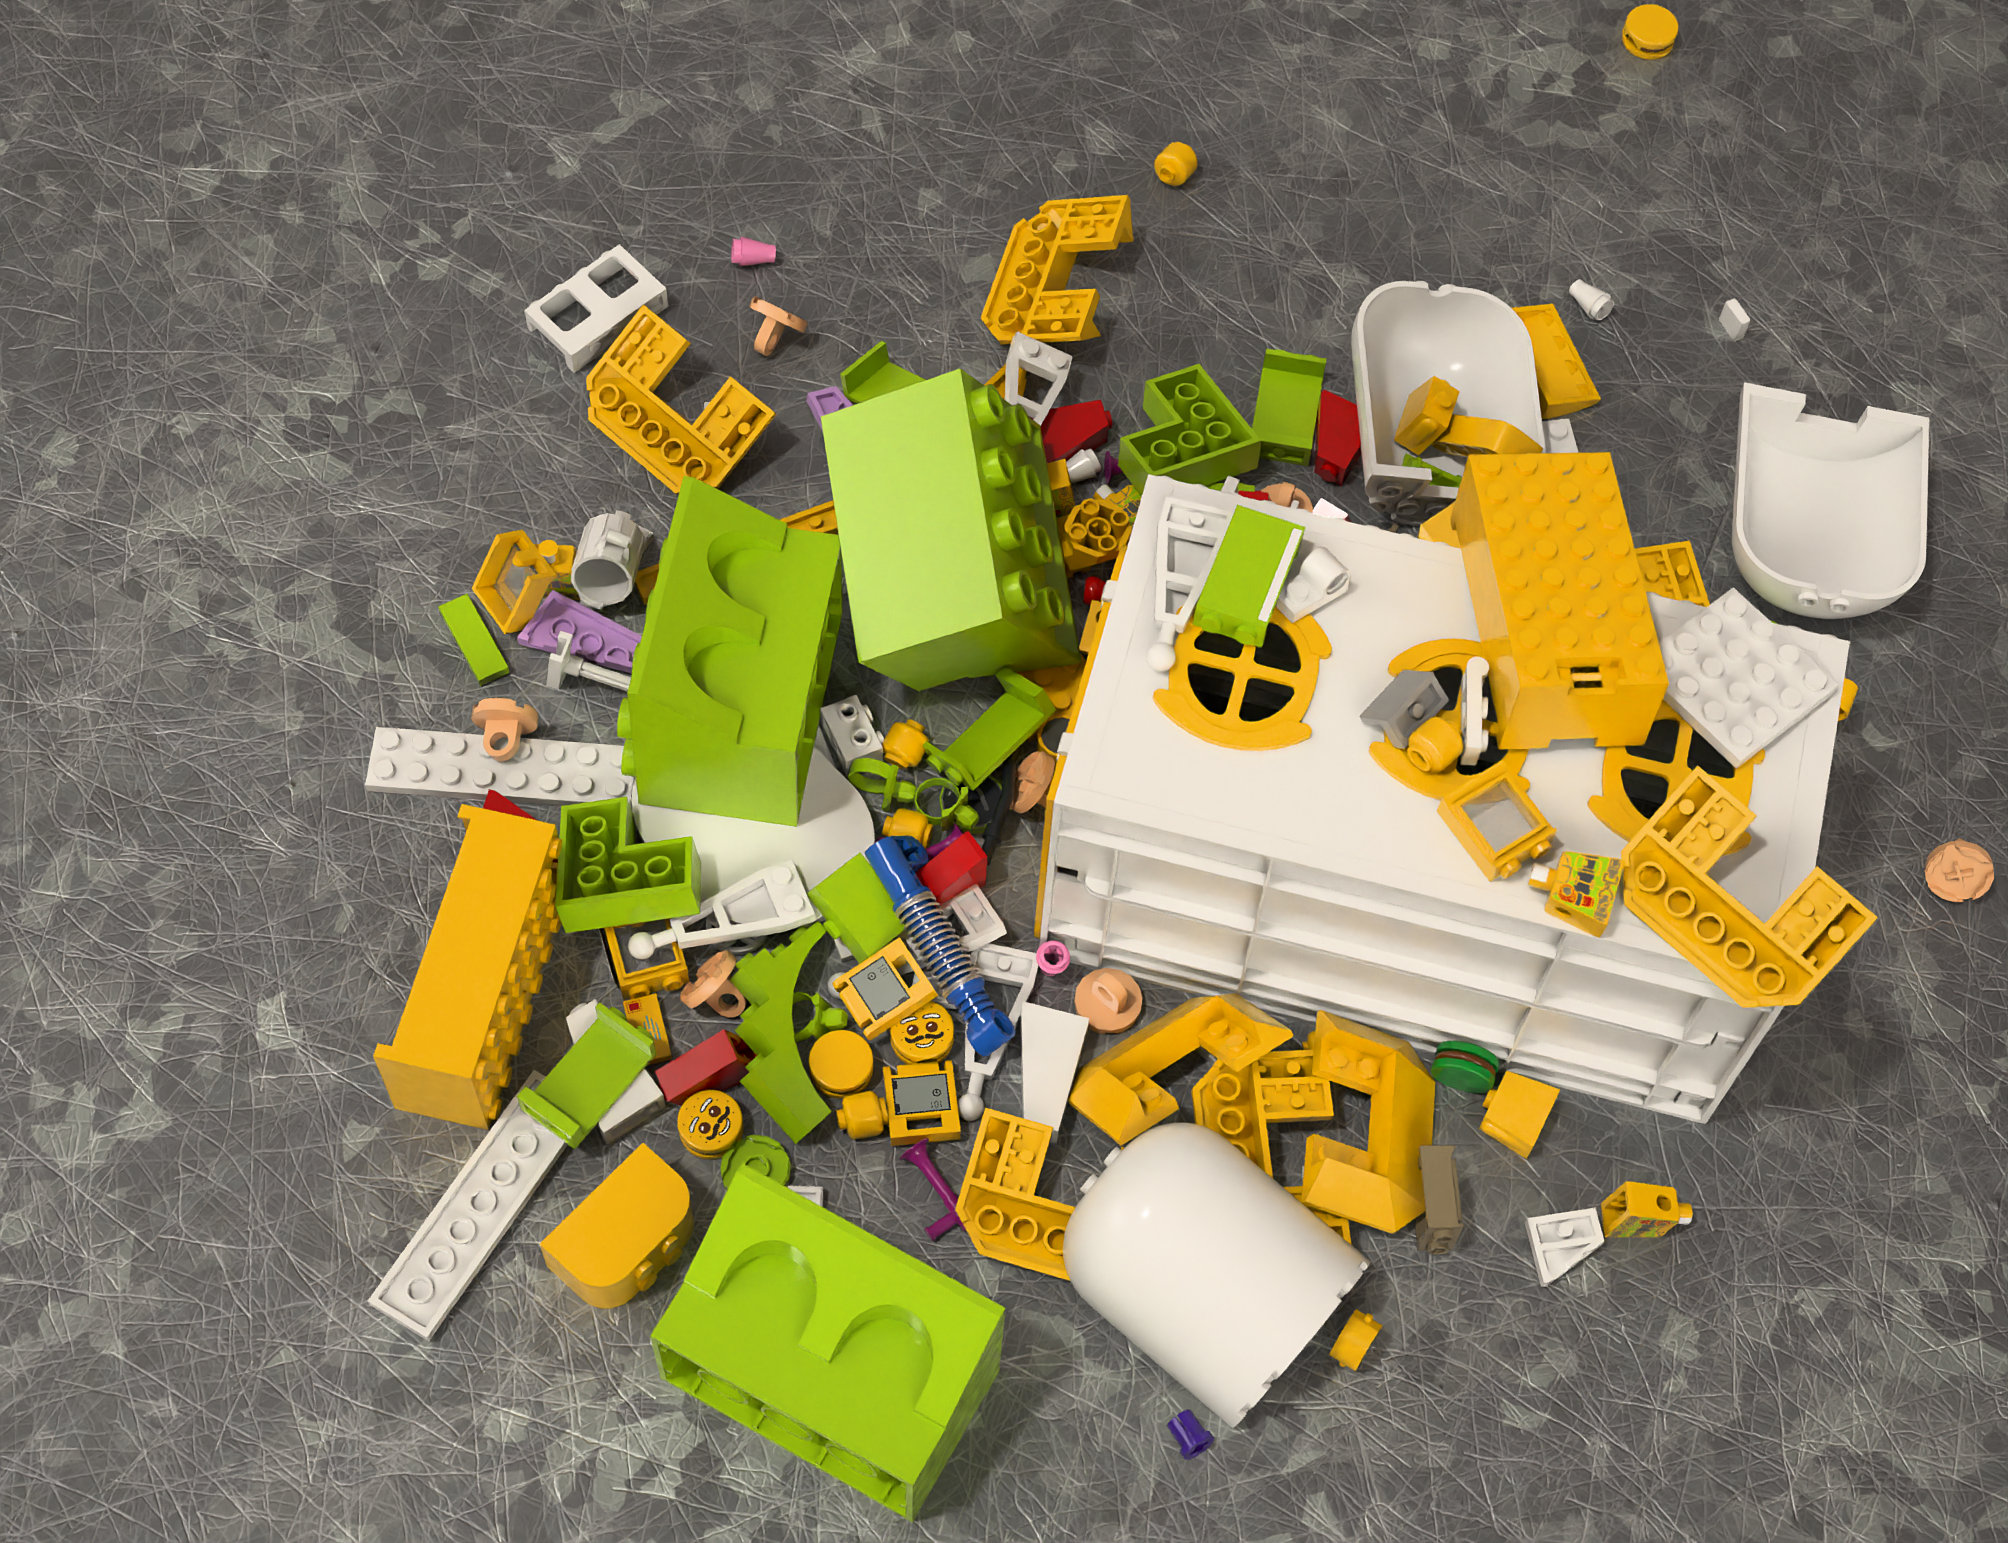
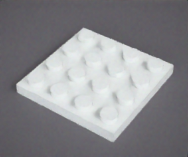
M1734 587L1659 642L1669 681L1663 700L1736 769L1835 693L1840 685Z

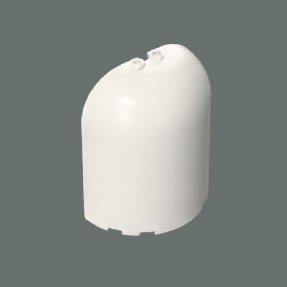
M1396 281L1387 283L1376 288L1366 297L1358 310L1353 324L1351 351L1365 493L1369 498V504L1378 513H1390L1391 520L1420 526V524L1456 500L1459 488L1429 485L1432 481L1431 469L1402 466L1404 455L1407 453L1415 458L1419 456L1422 458V461L1454 476H1463L1468 457L1446 454L1431 445L1420 455H1417L1394 441L1409 394L1433 376L1448 381L1452 387L1460 391L1452 414L1505 421L1537 442L1543 448L1542 453H1546L1532 341L1523 321L1511 307L1499 298L1481 290L1446 284L1439 287L1438 291H1432L1425 281Z
M1744 382L1739 400L1732 522L1733 554L1744 579L1756 593L1769 603L1785 611L1812 618L1843 619L1862 616L1880 610L1898 600L1918 581L1926 563L1929 418L1867 406L1857 423L1801 413L1806 404V394Z
M1193 1123L1163 1124L1140 1134L1123 1150L1116 1146L1103 1161L1107 1166L1099 1177L1093 1173L1080 1188V1191L1085 1195L1075 1207L1066 1226L1063 1241L1064 1264L1075 1290L1093 1309L1233 1429L1244 1418L1246 1412L1254 1407L1268 1391L1273 1379H1277L1311 1340L1341 1303L1340 1298L1351 1290L1362 1276V1271H1365L1371 1261L1217 1132Z

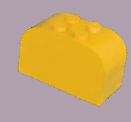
M642 1143L540 1243L547 1267L583 1301L591 1306L608 1309L627 1303L640 1290L642 1292L648 1290L656 1281V1274L665 1265L671 1266L678 1260L683 1252L682 1248L690 1239L694 1228V1217L688 1187L676 1171L646 1144Z

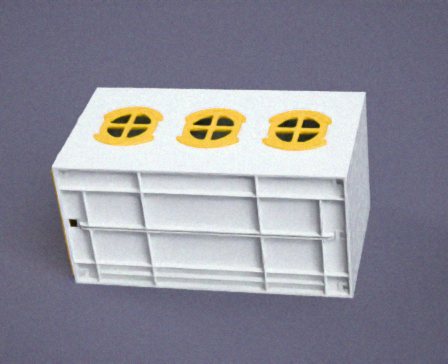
M1148 474L1128 545H1122L1111 579L1107 580L1100 617L1066 732L1062 733L1057 751V765L1046 801L1033 936L1040 938L1039 947L1047 941H1059L1069 950V963L1097 970L1103 968L1118 969L1136 980L1203 997L1237 993L1266 1013L1316 1025L1317 1012L1323 1010L1409 1041L1415 1051L1435 1055L1438 1044L1444 1041L1454 1040L1472 1043L1489 1050L1499 1059L1498 1072L1506 1073V1071H1510L1541 1083L1706 1124L1784 1006L1741 1007L1624 905L1623 870L1608 924L1600 938L1594 937L1546 913L1544 907L1549 891L1528 885L1529 877L1534 863L1555 869L1564 851L1621 859V851L1648 822V819L1639 813L1627 796L1664 804L1698 765L1758 816L1708 871L1707 875L1762 922L1766 923L1816 866L1850 641L1838 639L1830 634L1821 635L1804 631L1797 626H1783L1773 623L1840 685L1835 693L1737 769L1663 699L1644 745L1595 747L1594 738L1551 739L1548 748L1499 749L1496 739L1499 726L1487 674L1482 687V697L1488 698V711L1486 719H1482V729L1488 730V745L1486 752H1480L1478 759L1492 763L1504 760L1516 781L1550 825L1557 829L1551 842L1553 847L1545 855L1536 860L1531 856L1521 862L1522 867L1510 877L1504 879L1500 875L1489 882L1437 813L1442 796L1478 774L1462 775L1456 770L1458 758L1441 772L1423 771L1411 761L1408 755V745L1405 749L1394 748L1381 725L1363 723L1359 717L1401 671L1433 672L1449 699L1447 704L1434 717L1452 720L1461 728V681L1468 661L1473 657L1484 658L1461 549L1452 547L1444 542H1431L1415 538L1406 533L1397 534L1381 530L1373 525L1355 524L1339 517L1330 518L1311 513L1305 509L1280 506L1272 501H1259L1243 497L1234 492L1225 493L1209 489L1201 484L1192 485L1175 481L1167 476L1158 477ZM1166 496L1235 511L1236 506L1240 505L1306 527L1301 549L1297 559L1294 558L1285 582L1299 575L1305 559L1313 551L1321 547H1326L1351 572L1347 592L1294 623L1275 606L1262 648L1252 644H1242L1234 638L1219 633H1209L1201 627L1193 625L1194 611L1184 632H1175L1171 646L1176 654L1174 665L1167 671L1160 672L1152 669L1147 662V651L1153 644L1157 643L1161 628L1154 627L1156 543L1158 523ZM1168 535L1167 571L1198 578L1214 546ZM1166 588V612L1179 615L1189 593ZM1646 592L1658 642H1661L1706 608L1696 605L1691 601H1679L1662 597L1654 592ZM1192 689L1229 698L1226 712L1222 715H1217L1207 710L1199 702ZM1242 701L1280 710L1276 714L1256 722H1246L1239 717ZM1499 786L1493 787L1461 807L1495 852L1500 851L1532 831V828Z

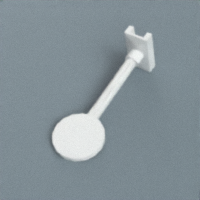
M563 631L559 632L556 654L551 653L549 657L546 686L559 689L566 674H570L575 677L580 675L628 692L631 677L584 662L583 658L572 655L573 635Z

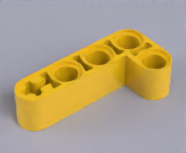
M1452 414L1448 428L1431 444V446L1446 454L1465 457L1479 454H1526L1527 452L1542 453L1543 448L1537 442L1505 421Z

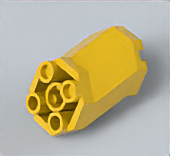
M1089 498L1083 500L1080 505L1074 506L1070 514L1056 518L1067 578L1073 577V573L1082 571L1081 574L1089 572L1093 565L1117 558L1122 545H1128L1132 527L1129 523V516L1122 507L1101 499Z

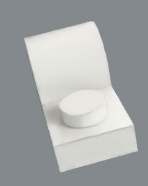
M1326 547L1318 548L1305 559L1299 575L1284 583L1276 607L1294 623L1347 592L1351 572Z

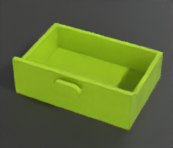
M861 852L806 893L826 919V922L823 923L825 929L833 939L840 938L859 964L874 955L904 931L906 924H900V919H897L893 911V901L874 869Z

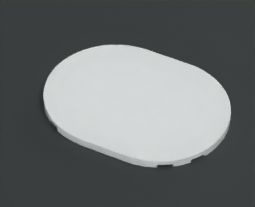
M815 746L813 748L797 827L642 805L638 802L636 777L634 779L631 798L635 827L642 843L693 837L701 861V902L760 869L789 859L793 860L806 893L859 852L869 863L865 856V851L875 843L874 827L869 809L855 787ZM765 885L724 906L730 925L777 918ZM810 899L816 921L802 925L806 928L811 927L817 921L822 922L826 920Z

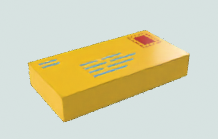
M657 994L623 1001L627 1022L635 1028L638 1026L645 1028L654 1037L656 1056L648 1065L672 1060Z

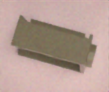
M1455 1145L1419 1147L1420 1157H1418V1165L1422 1171L1426 1211L1414 1219L1417 1251L1427 1250L1432 1255L1445 1254L1453 1249L1464 1228V1223H1461L1462 1213L1456 1159H1451Z

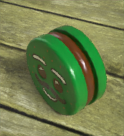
M1452 1040L1438 1044L1435 1052L1436 1057L1431 1067V1074L1436 1080L1448 1087L1469 1093H1486L1493 1089L1495 1075L1498 1072L1500 1063L1499 1059L1492 1052L1478 1045L1463 1041Z

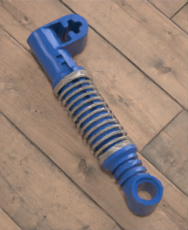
M889 836L871 845L865 851V856L893 901L895 916L897 919H900V924H906L904 930L909 931L907 937H913L911 943L917 944L915 950H921L919 956L924 957L923 963H929L927 969H933L931 976H937L934 982H941L938 989H944L942 995L948 1004L954 1005L956 1009H960V1016H964L963 1021L968 1024L966 1035L969 1043L979 1054L987 1057L1015 1036L1014 1026L1007 1015L999 1009H993L994 1003L989 1001V995L985 994L983 975H981V972H978V968L974 967L975 962L970 961L971 955L966 954L967 949L963 948V942L959 941V935H955V929L951 928V922H947L948 918L943 915L944 911L939 909L940 903L936 902L933 892H931L929 887H924L915 872L928 862V854L923 845L912 836Z

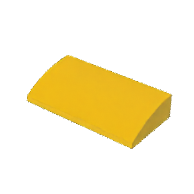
M1554 304L1512 308L1523 321L1532 341L1542 420L1570 414L1599 403L1601 398Z

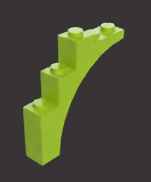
M819 921L814 923L809 929L805 926L797 929L789 937L792 943L787 947L781 943L771 953L764 948L756 956L749 952L735 965L739 971L730 979L734 986L751 1003V1006L740 1015L744 1021L735 1031L757 1055L745 1066L749 1073L740 1080V1083L795 1144L831 1113V1110L814 1089L802 1065L794 1038L792 1020L793 994L800 968L813 945L827 931Z

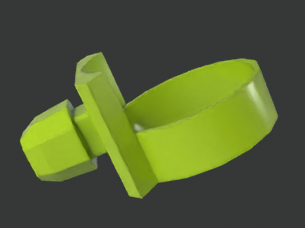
M858 758L853 760L850 765L848 781L854 787L868 793H884L881 807L884 812L890 810L892 798H897L898 802H913L917 786L908 781L902 780V782H897L899 769L897 765L890 766L885 762L871 758ZM857 772L874 773L887 780L867 778Z
M932 778L919 785L915 792V810L926 815L930 824L941 825L942 832L947 831L955 819L956 824L965 829H973L979 821L977 811L968 805V786L961 787L960 795L958 787L953 782L945 778ZM944 786L953 791L958 801L951 808L942 810L941 817H931L925 814L917 804L920 793L926 788Z
M795 992L793 994V1004L808 1000L812 1001L815 1005L814 1019L804 1029L794 1033L795 1042L804 1041L812 1035L818 1040L824 1034L832 1030L842 1029L847 1025L848 1014L841 1008H833L818 992L813 997L803 992Z

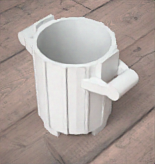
M616 510L615 514L605 513L590 518L584 527L571 570V584H573L579 594V604L599 613L607 605L624 601L632 592L644 550V535L638 525L630 520L631 515L623 511Z

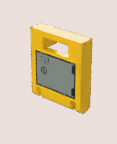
M900 937L832 983L834 989L840 992V998L860 1029L865 1028L863 1033L868 1040L874 1039L938 996ZM906 960L920 980L910 988L907 987L897 971L898 968L906 964Z
M952 1060L945 1061L944 1070L939 1071L938 1061L897 1065V1075H892L890 1066L883 1067L891 1146L917 1144L926 1138H929L928 1142L961 1139ZM941 1118V1127L907 1130V1121Z

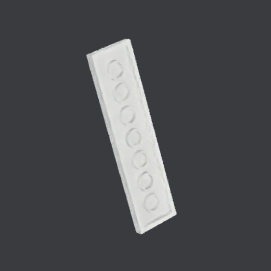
M376 727L365 782L367 791L486 800L490 789L497 791L511 802L554 806L627 796L632 808L631 798L635 777L624 776L621 773L624 746L520 738L518 751L512 758L507 761H496L484 749V735ZM508 738L498 739L495 742L494 750L505 748L508 744Z
M533 1070L368 1299L370 1306L427 1341H430L568 1145L520 1109L517 1095L525 1086L534 1091L546 1078V1076Z

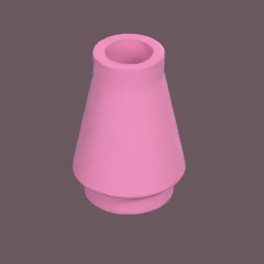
M742 236L740 239H733L731 262L738 263L739 267L775 262V245Z
M1054 940L1047 941L1038 948L1036 960L1044 975L1055 976L1057 973L1064 971L1069 965L1070 953L1063 943ZM1047 960L1054 961L1056 965L1049 964Z

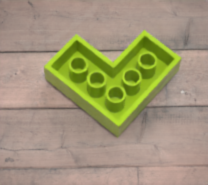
M1200 364L1145 381L1143 410L1156 426L1121 437L1118 466L1141 496L1143 495L1148 474L1158 477L1167 476L1175 481L1206 486L1227 479V476L1233 477L1258 468L1261 439Z
M627 796L561 806L559 838L562 839V848L558 857L555 907L565 933L700 914L701 861L692 836L636 844V827Z

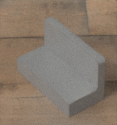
M1403 670L1359 717L1363 723L1381 725L1394 748L1405 749L1408 745L1409 736L1429 718L1434 717L1447 704L1449 699L1433 672Z

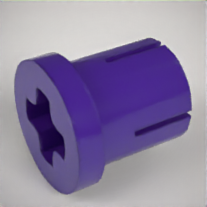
M1185 1410L1177 1414L1181 1422L1175 1416L1168 1422L1167 1428L1180 1445V1453L1183 1458L1189 1460L1210 1447L1215 1438L1210 1431L1203 1429L1191 1410Z

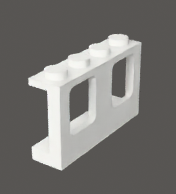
M619 244L612 250L604 252L599 259L589 266L581 268L576 275L566 282L555 286L546 296L532 302L524 311L528 329L531 332L538 329L565 355L566 366L573 373H576L610 348L642 305H645L657 315L668 307L666 288ZM625 268L638 280V283L616 298L609 297L598 285ZM575 301H578L591 313L587 319L570 331H562L551 320L552 317Z

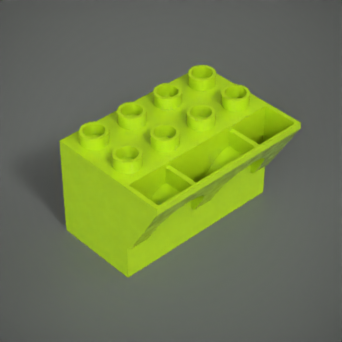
M960 368L821 416L858 663L908 687L921 691L964 677L974 678L996 675L1004 666L1014 672L1068 666L1082 662L1080 651L1078 650L1079 643L1041 428L1037 422L1028 417L1025 409L1020 404L1011 405L1001 398L995 386L992 384L984 386Z
M683 476L668 538L666 537L662 544L655 588L649 594L641 642L637 643L634 651L631 680L627 692L628 698L624 697L622 699L618 714L617 736L618 738L626 739L622 754L621 773L624 776L636 777L639 804L797 827L821 717L820 708H823L843 615V559L839 535L787 528V523L694 477Z
M742 1163L684 1278L683 1285L651 1333L650 1338L662 1380L913 1522L999 1372L1006 1308Z

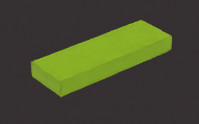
M468 594L438 606L444 622L480 686L510 673L508 665Z

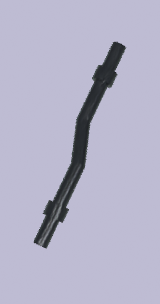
M1022 744L1003 761L1002 793L991 823H987L982 836L984 839L982 849L987 855V866L990 865L996 846L1002 842L1005 833L1003 826L1015 795L1016 761Z

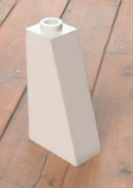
M595 999L588 1004L582 1003L576 1006L569 1016L566 1017L573 1045L597 1019L595 1007L598 1002ZM645 1069L598 1122L603 1141L606 1145L666 1107L663 1093Z
M1023 1001L1020 1014L1022 1117L1052 1126L1053 1133L1050 1142L1057 1144L1068 1104V1096L1074 1083L1086 1040L1090 1018Z

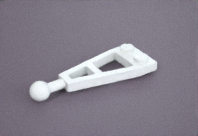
M1016 332L1012 338L1006 359L1005 400L1011 405L1020 404L1025 409L1027 415L1032 417L1041 426L1067 380L1073 356L1020 332ZM1019 367L1053 382L1041 405L1018 395Z
M1169 496L1165 497L1157 528L1154 627L1161 628L1157 643L1148 649L1146 655L1147 662L1152 669L1160 672L1167 671L1174 665L1176 654L1171 647L1175 632H1184L1196 609L1197 602L1234 511ZM1168 535L1214 546L1198 578L1167 571ZM1166 588L1189 593L1179 615L1166 612Z
M789 859L760 869L701 902L700 914L670 919L671 929L653 935L645 932L634 934L628 942V950L634 958L643 960L652 956L655 948L677 941L679 949L780 933L816 921L815 913L793 860ZM765 885L777 918L730 925L724 906ZM714 913L718 928L685 933L684 928Z
M977 883L939 907V909L944 911L943 915L947 916V918L954 913L968 934L959 938L967 952L976 950L1007 934L1003 922ZM904 930L884 946L886 947L900 937L905 946L911 951V955L920 968L927 967L929 964L923 963L924 957L919 956L921 950H915L917 944L911 943L913 937H907L909 931ZM906 960V964L898 968L897 971L900 975L912 972L913 969ZM844 972L835 973L828 981V991L836 999H841L839 996L840 992L834 989L832 983L845 974Z
M988 943L973 950L970 961L975 962L974 967L978 968V972H981L984 980L1021 987L1008 1016L1014 1029H1016L1020 1020L1022 1002L1029 1001L1034 989L1039 967L1036 953ZM965 1033V1075L971 1077L967 1094L963 1095L957 1103L958 1113L962 1119L975 1121L984 1113V1102L980 1097L984 1079L992 1080L1010 1040L991 1054L986 1065L974 1062L975 1049L969 1043Z

